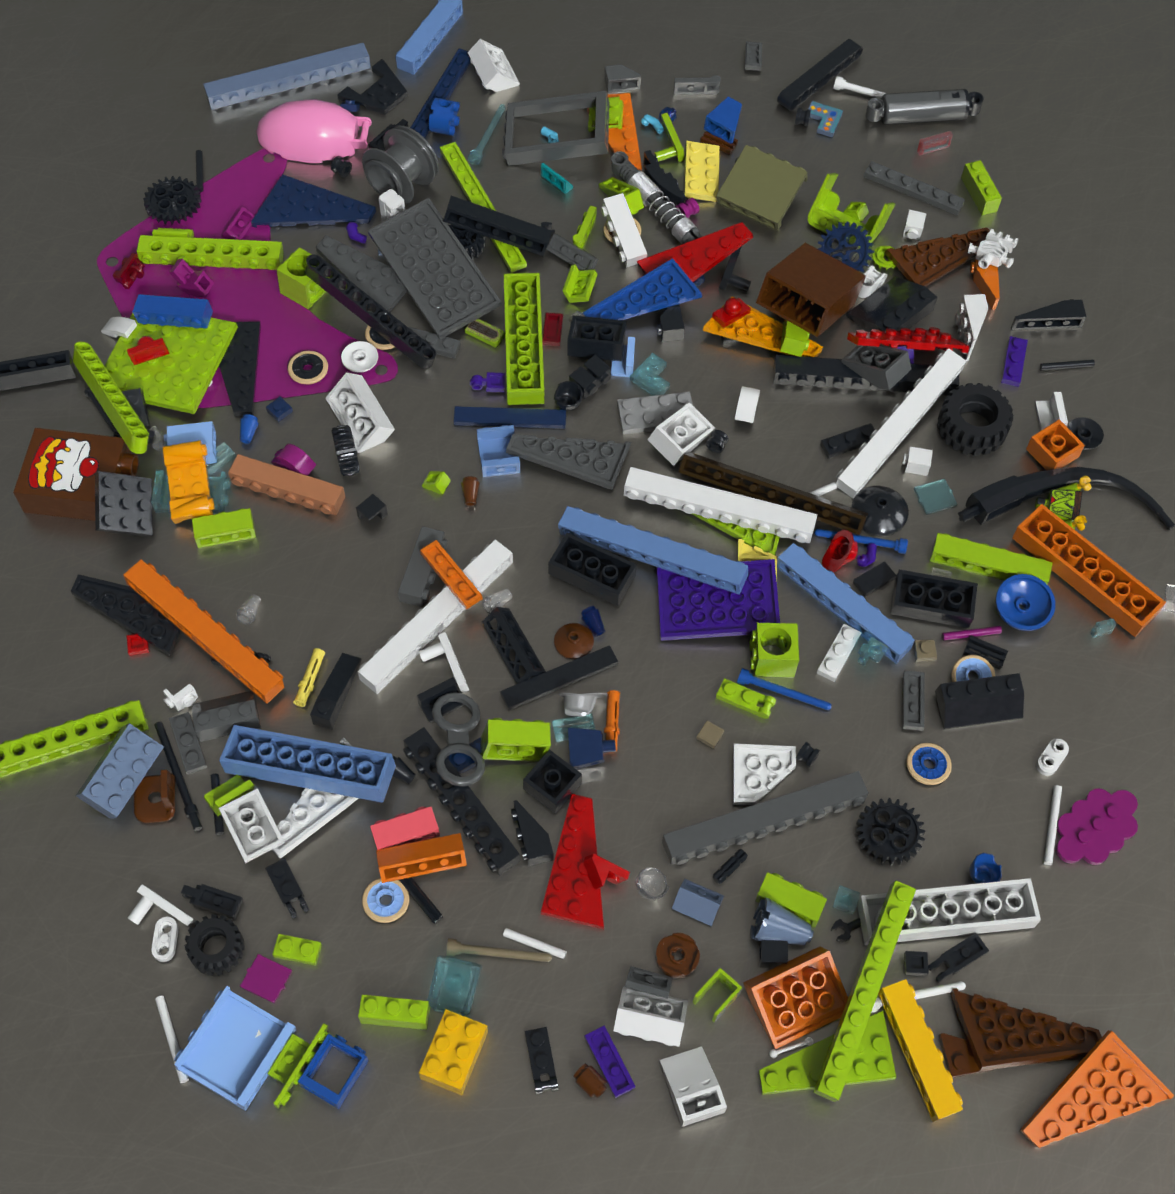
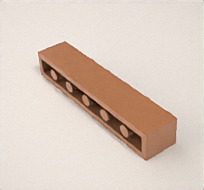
M239 454L228 472L231 483L236 486H244L255 492L266 493L274 498L279 497L290 503L301 504L309 509L314 508L325 514L337 516L345 499L344 487Z

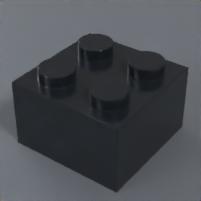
M549 749L523 779V789L556 814L582 784V773Z

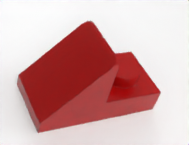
M594 853L584 858V864L594 889L603 887L606 879L614 884L628 880L630 872Z

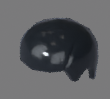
M561 382L558 384L554 394L555 404L563 410L571 411L580 405L583 391L580 385L575 382Z

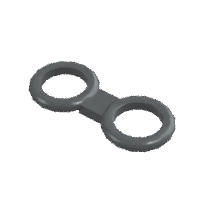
M456 692L446 693L436 700L432 709V715L436 724L441 729L447 731V746L437 755L435 765L438 774L444 781L456 786H469L479 781L485 770L483 756L477 749L469 745L468 733L479 723L481 713L478 704L469 696ZM449 702H460L470 709L472 718L465 724H452L444 719L441 714V708ZM452 753H464L475 761L476 770L469 776H455L446 769L444 761Z

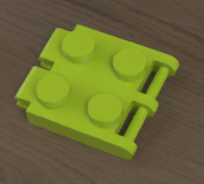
M610 97L609 124L615 125H609V129H622L623 100H620V97ZM596 107L589 108V132L595 130L593 126H595Z

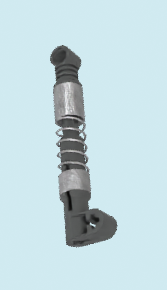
M617 151L612 155V172L623 178L627 184L640 190L643 204L650 206L649 211L656 209L655 217L659 216L661 218L660 222H664L666 228L672 230L673 236L681 244L703 237L693 222L685 214H680V209L675 208L673 202H669V198L664 196L663 191L643 171L638 170L631 164L625 152Z

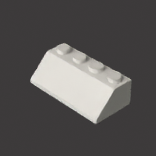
M346 372L326 397L340 424L350 426L355 449L358 453L384 443L395 430L362 375Z

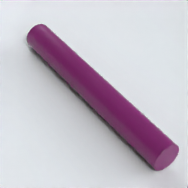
M1001 626L945 632L942 633V640L1001 634L1002 628Z

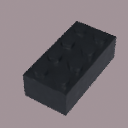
M566 533L548 562V574L618 606L636 576L637 564L570 533Z
M899 569L895 578L890 614L969 628L974 620L978 583Z

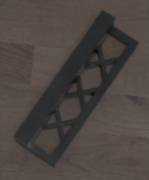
M496 607L482 623L516 683L519 684L528 680L531 676L545 673V669L510 609ZM494 618L498 621L496 630L490 624ZM501 633H504L507 637L506 645H502L500 642ZM510 649H514L516 653L515 661H511L509 657ZM519 665H523L526 670L522 677L518 673Z

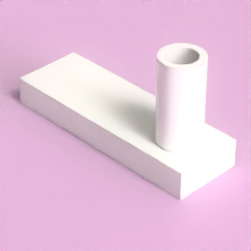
M446 632L439 634V643L419 651L422 661L425 662L445 653L461 692L469 691Z
M143 884L139 887L137 892L143 896L127 917L132 922L138 925L154 903L188 927H195L194 923L197 920Z

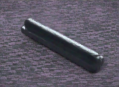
M412 877L399 880L434 924L443 918L440 911Z

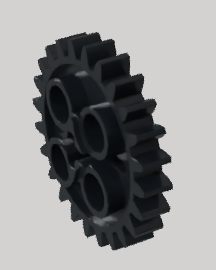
M172 176L171 180L165 177V181L158 179L159 183H152L153 188L148 187V192L144 193L145 210H147L148 215H151L152 219L156 218L158 223L163 220L164 224L170 221L171 225H173L174 221L180 224L181 219L187 221V216L193 218L192 212L198 213L197 208L201 207V195L197 185H194L193 181L188 182V178L182 181L181 176L178 179Z
M881 798L878 805L872 801L871 808L866 806L864 812L860 813V819L856 823L859 827H857L855 833L861 834L858 836L857 841H863L860 848L868 849L867 856L874 854L873 861L877 860L878 857L881 858L882 865L886 860H889L890 866L893 865L895 860L899 865L902 864L903 859L909 862L910 856L915 858L917 855L916 851H920L922 848L920 844H923L925 838L921 837L924 836L925 830L920 829L924 822H917L920 814L913 815L912 813L915 808L906 809L907 803L901 806L899 805V799L896 800L895 804L892 803L891 798H888L887 803H884ZM878 816L884 817L887 822L880 821ZM898 822L905 823L908 828H902ZM878 835L883 841H877L873 836ZM894 841L901 842L903 847H897Z

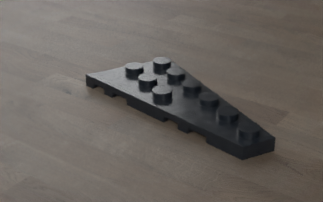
M235 322L238 328L219 367L234 416L253 415L261 324L260 322Z
M78 574L71 589L72 595L171 656L181 632L178 627L130 586Z

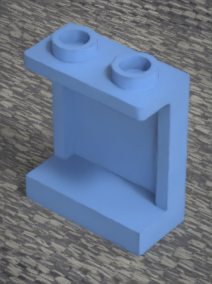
M514 425L477 429L483 477L520 473L519 456L506 453L510 439L515 434Z

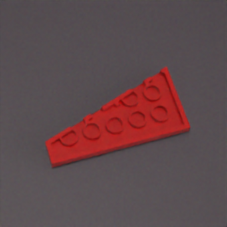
M741 222L641 259L637 263L647 274L673 258L690 280L694 282L751 240L753 234Z
M930 327L929 330L923 328H915V330L901 328L900 331L894 329H886V331L872 329L871 332L856 330V332H848L847 340L861 346L879 347L882 344L891 348L903 345L907 349L934 351L937 348L947 351L949 348L953 351V348L962 353H968L969 345L952 338L949 333L940 332V329Z

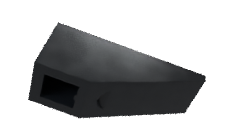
M514 800V808L511 809L513 821H517L519 828L515 829L518 841L522 840L524 847L520 848L523 860H527L528 866L553 861L554 853L549 834L517 800Z

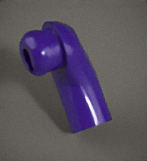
M869 543L867 545V553L857 556L856 561L859 566L866 567L875 562L877 545Z

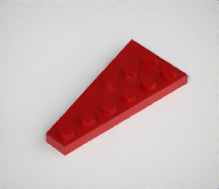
M576 794L571 795L541 915L604 930L601 889H594L584 864L585 857L593 853L597 855L592 798Z

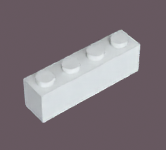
M621 193L603 199L601 212L603 217L606 216L608 220L607 227L609 232H612L614 235L613 242L615 247L619 248L621 262L625 263L626 268L637 265V261L647 258V252L624 194Z

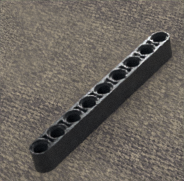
M312 254L307 257L304 272L311 280L418 366L428 369L433 365L436 350L320 256Z

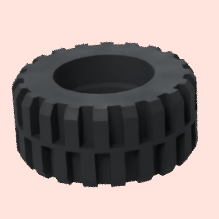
M982 383L960 385L956 389L951 390L944 399L938 416L939 433L942 438H946L945 442L948 445H952L956 451H963V454L968 455V453H972L973 456H979L980 453L983 455L989 454L990 451H996L1005 442L1013 422L1012 406L1008 404V399L1005 396L1003 397L999 390H993L992 386L988 385L986 387ZM965 412L978 413L985 417L990 425L984 427L971 425L960 414Z

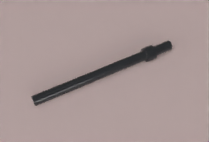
M161 721L157 722L154 726L160 742L164 746L163 750L172 774L175 776L177 787L185 805L184 812L186 817L190 819L194 831H199L202 829L198 818L197 806L192 802L163 723Z

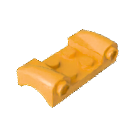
M199 440L164 446L163 455L164 463L167 467L172 521L177 524L184 520L213 515L212 510L215 509L210 495L205 457L208 455L206 444Z

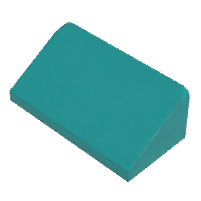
M541 163V176L565 194L573 189V185L546 164Z

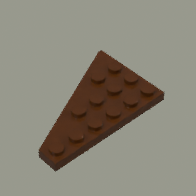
M957 988L952 989L950 993L980 1071L1085 1057L1102 1038L1099 1029L1083 1027L1074 1022L1069 1024L1058 1021L1057 1017L1040 1012L1035 1013L1026 1008L1020 1010L1007 1006L1008 1003L999 1000L984 998L978 994L972 996L958 992Z

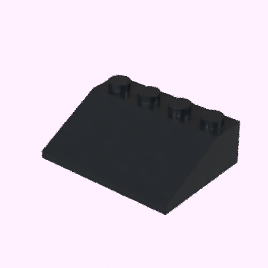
M895 276L849 311L846 316L867 332H871L872 329L886 331V329H894L896 331H900L901 328L910 329L934 310L938 297L923 285Z

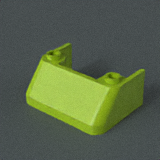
M827 174L808 214L809 224L827 234L826 229L832 231V225L838 228L839 222L845 226L846 221H848L851 227L854 222L857 224V227L860 225L863 227L862 231H868L866 237L871 236L872 239L869 243H873L883 230L895 203H886L880 215L871 216L867 223L864 224L837 210L840 198L831 189L838 174ZM851 236L849 244H854L856 236Z

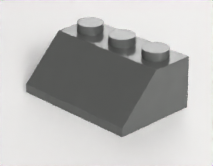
M252 691L193 704L194 728L200 742L228 736L234 725L254 729L261 728L255 693Z

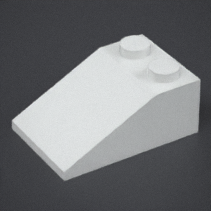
M689 402L658 425L648 438V441L675 466L683 459L684 454L691 452L715 430V427Z
M258 788L219 808L245 863L285 843Z

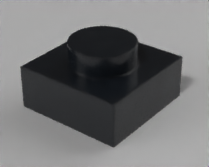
M905 951V975L927 976L929 974L928 953Z

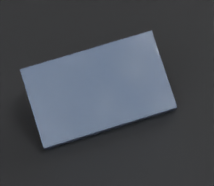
M684 879L672 909L712 926L724 895Z

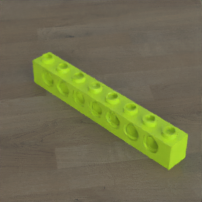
M140 235L137 247L138 258L145 264L174 265L178 259H183L189 266L277 270L278 266L283 263L284 257L282 242Z
M140 700L128 701L124 705L110 707L100 713L88 714L84 718L75 721L69 720L56 727H47L41 732L26 734L22 738L2 742L0 744V757L4 758L0 761V778L112 742L121 728L129 723L142 732L149 730L144 708ZM128 717L125 721L120 722L122 718ZM107 724L104 728H100L101 725ZM87 730L83 735H79L80 732ZM62 737H66L65 740L58 742ZM46 743L42 748H38L41 744ZM25 750L21 755H17L20 751Z

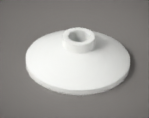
M357 341L345 347L341 359L343 365L348 370L365 372L376 365L378 352L372 344Z

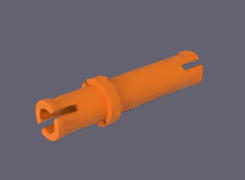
M610 690L607 692L604 734L605 740L615 739L617 752V739L620 734V729L618 728L620 692Z

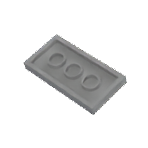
M690 392L617 400L622 433L631 434L654 431L658 425L689 402L692 404Z

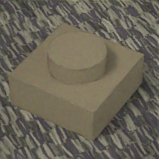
M934 640L914 641L916 662L936 661L937 652Z

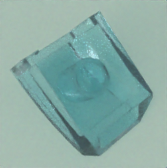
M438 956L427 999L430 1007L441 1013H444L445 1009L462 1016L470 1014L483 966L450 956Z

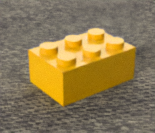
M445 1009L420 1068V1079L463 1095L488 1034V1026Z

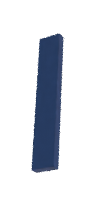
M455 406L454 425L488 427L514 425V427L565 429L566 410Z

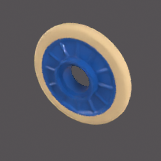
M921 743L914 746L909 751L906 759L910 775L925 785L940 784L951 773L952 763L948 753L942 747L933 743ZM929 759L933 761L934 767L927 768L923 763L924 760Z

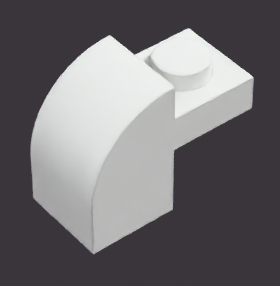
M742 386L735 420L753 423L760 390Z

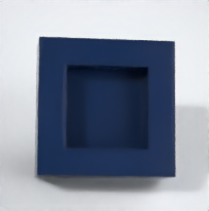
M345 100V102L340 104L342 108L350 112H358L360 110V103H355V100Z
M278 397L266 406L267 412L278 422L293 412L292 407L281 397Z

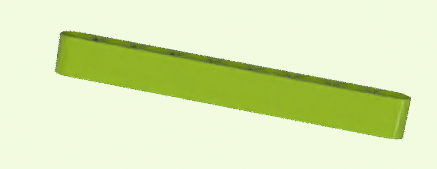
M76 342L73 351L74 365L129 450L136 454L145 453L149 438L147 429L92 346L86 342Z

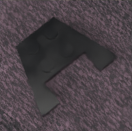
M381 59L372 66V72L381 77L362 94L347 86L337 94L338 100L343 102L344 100H355V103L366 106L368 110L386 115L408 97L405 87L386 62Z

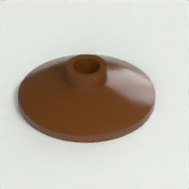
M569 623L562 626L556 632L554 645L561 656L576 660L591 652L594 638L586 626L578 623ZM575 636L577 639L572 640L571 637Z

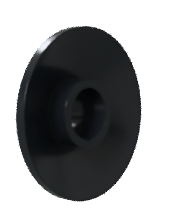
M1076 418L1067 426L1085 445L1084 450L1094 449L1103 441V430L1092 419Z

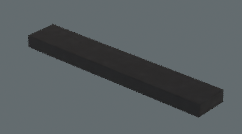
M609 645L500 691V695L508 711L614 667L618 665V660Z

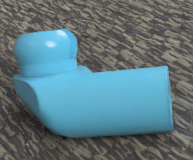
M646 114L640 120L644 126H648L650 123L658 134L664 131L663 125L653 116Z
M545 126L541 129V134L548 137V143L559 142L557 132Z

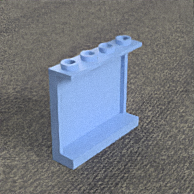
M226 986L224 991L220 990L214 999L215 1004L212 1009L206 1010L201 1018L202 1024L198 1030L194 1029L188 1037V1045L177 1053L174 1065L178 1071L246 1111L269 1076L267 1073L291 1035H295L297 1031L293 1024L289 1022L287 1024L235 994L230 990V987ZM259 1030L261 1032V1035L256 1037L257 1032Z

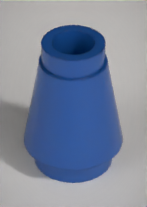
M245 414L240 419V442L245 444L251 443L259 425L257 417Z

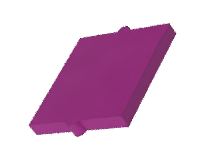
M258 954L251 967L247 968L248 973L242 981L240 988L275 1003L282 989L286 988L285 983L292 970Z

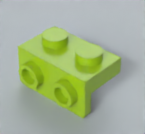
M571 265L565 285L563 286V294L569 303L589 301L598 275L596 270L579 271L576 265Z

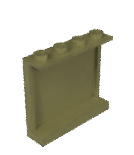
M746 145L717 194V204L779 231L781 220L803 182H807V171L802 167L791 165L786 160L777 159L770 153H764L755 146Z

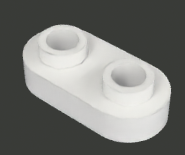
M1062 739L1051 740L1036 762L1037 770L1045 776L1053 775L1069 752L1068 744ZM1045 761H1049L1051 765H1047Z
M171 917L159 919L154 929L151 951L155 959L160 962L171 960L176 951L179 928L176 921ZM171 927L170 932L164 933L165 928ZM164 948L168 949L166 954H161Z

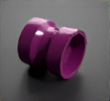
M692 197L688 198L685 203L676 205V208H679L681 211L680 214H685L687 218H690V215H696L700 211L697 201Z

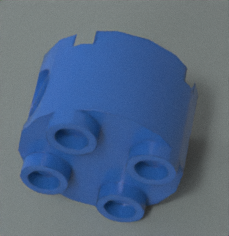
M435 98L431 105L433 112L429 115V130L434 133L454 136L455 126L458 127L460 122V116H457L460 102Z

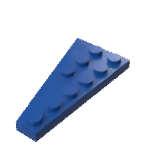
M672 258L584 311L583 316L625 320L702 298V293Z

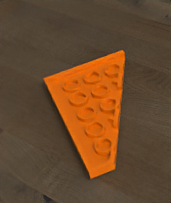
M1108 1030L1024 1124L1020 1131L1036 1147L1041 1148L1049 1145L1050 1142L1062 1140L1069 1135L1084 1132L1096 1127V1125L1108 1123L1112 1119L1127 1116L1140 1111L1142 1108L1154 1106L1156 1103L1166 1099H1172L1174 1094L1113 1031Z

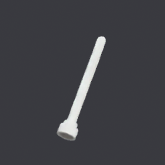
M839 76L836 77L833 89L838 91L840 89H847L880 99L886 94L848 83L843 77Z
M963 981L914 990V998L916 1000L950 993L955 988L958 991L964 990L966 984ZM876 998L871 1013L877 1012L883 1006L880 998Z

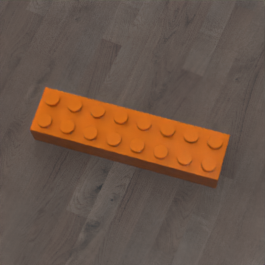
M1043 504L1017 527L1012 537L1013 540L1036 558L1053 562L1051 570L1134 637L1159 614L1166 604L1162 598Z

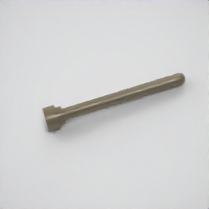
M448 938L446 956L451 957L460 955V953L542 962H550L552 960V956L549 953L461 944L457 939Z

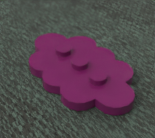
M1098 788L1091 790L1085 800L1076 801L1072 805L1070 813L1062 815L1057 823V832L1062 837L1056 844L1058 857L1063 862L1069 864L1083 859L1088 864L1100 865L1105 862L1109 853L1120 851L1124 846V840L1132 838L1138 830L1137 821L1132 816L1138 807L1134 794L1126 790H1118L1111 795L1106 790Z

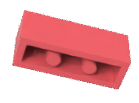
M431 806L419 807L415 812L409 814H398L393 819L387 821L379 820L370 826L377 850L440 837L439 828Z

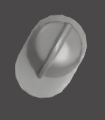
M559 693V696L564 697L565 714L575 717H584L593 711L596 699L608 695L607 693Z

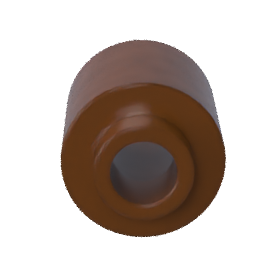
M586 1063L573 1076L576 1079V1083L590 1098L594 1096L599 1098L607 1089L605 1086L607 1081L592 1066H588Z

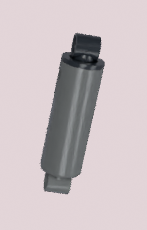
M967 89L886 93L881 99L871 98L868 101L865 116L871 122L882 120L885 125L966 120L968 115L976 116L980 113L984 97L979 92L968 93Z

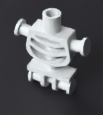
M991 229L986 236V240L981 241L979 247L970 243L968 253H976L975 259L979 260L978 265L982 269L988 268L989 265L999 267L1001 264L1006 265V268H1010L1014 259L1007 258L1008 252L1012 253L1013 248L1018 243V238H1010L1008 234L1003 237V232L997 233L994 232V229Z

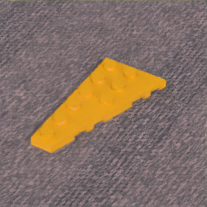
M749 306L751 308L749 314L724 328L713 318L703 327V331L795 356L780 352L783 324ZM810 340L808 349L803 351L802 357H818L823 350V346Z

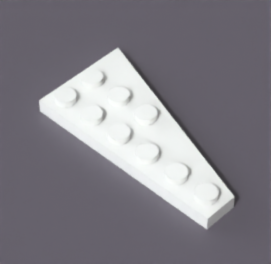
M344 737L339 742L341 745L352 746ZM305 788L301 793V798L290 808V813L277 826L285 843L272 850L281 859L359 798Z

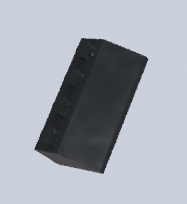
M1020 673L943 683L935 690L944 729L1023 718L1024 689Z

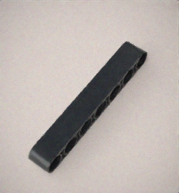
M847 39L782 90L777 98V102L789 111L794 110L856 61L862 54L863 47L853 40Z

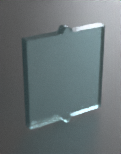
M945 479L914 487L919 498L918 502L921 503L926 515L957 506V502L952 494L953 490H950Z

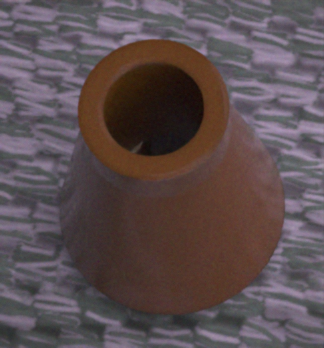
M473 476L464 477L463 482H461L466 506L476 505L480 483L478 478Z

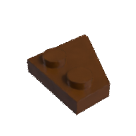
M945 1033L939 1034L946 1066L952 1078L995 1070H979L968 1040Z

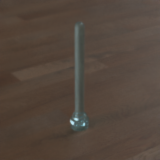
M504 104L498 107L477 148L469 153L468 160L470 163L480 164L483 158L482 151L506 108Z

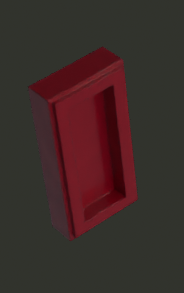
M545 312L542 345L560 346L563 314Z

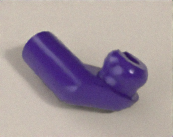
M348 223L346 230L349 238L365 244L367 236L358 233L357 223Z

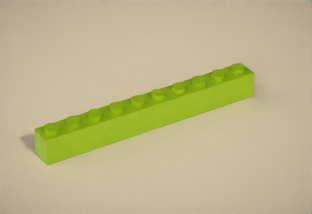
M896 880L889 887L813 1093L833 1102L838 1101L842 1094L916 891L915 888Z

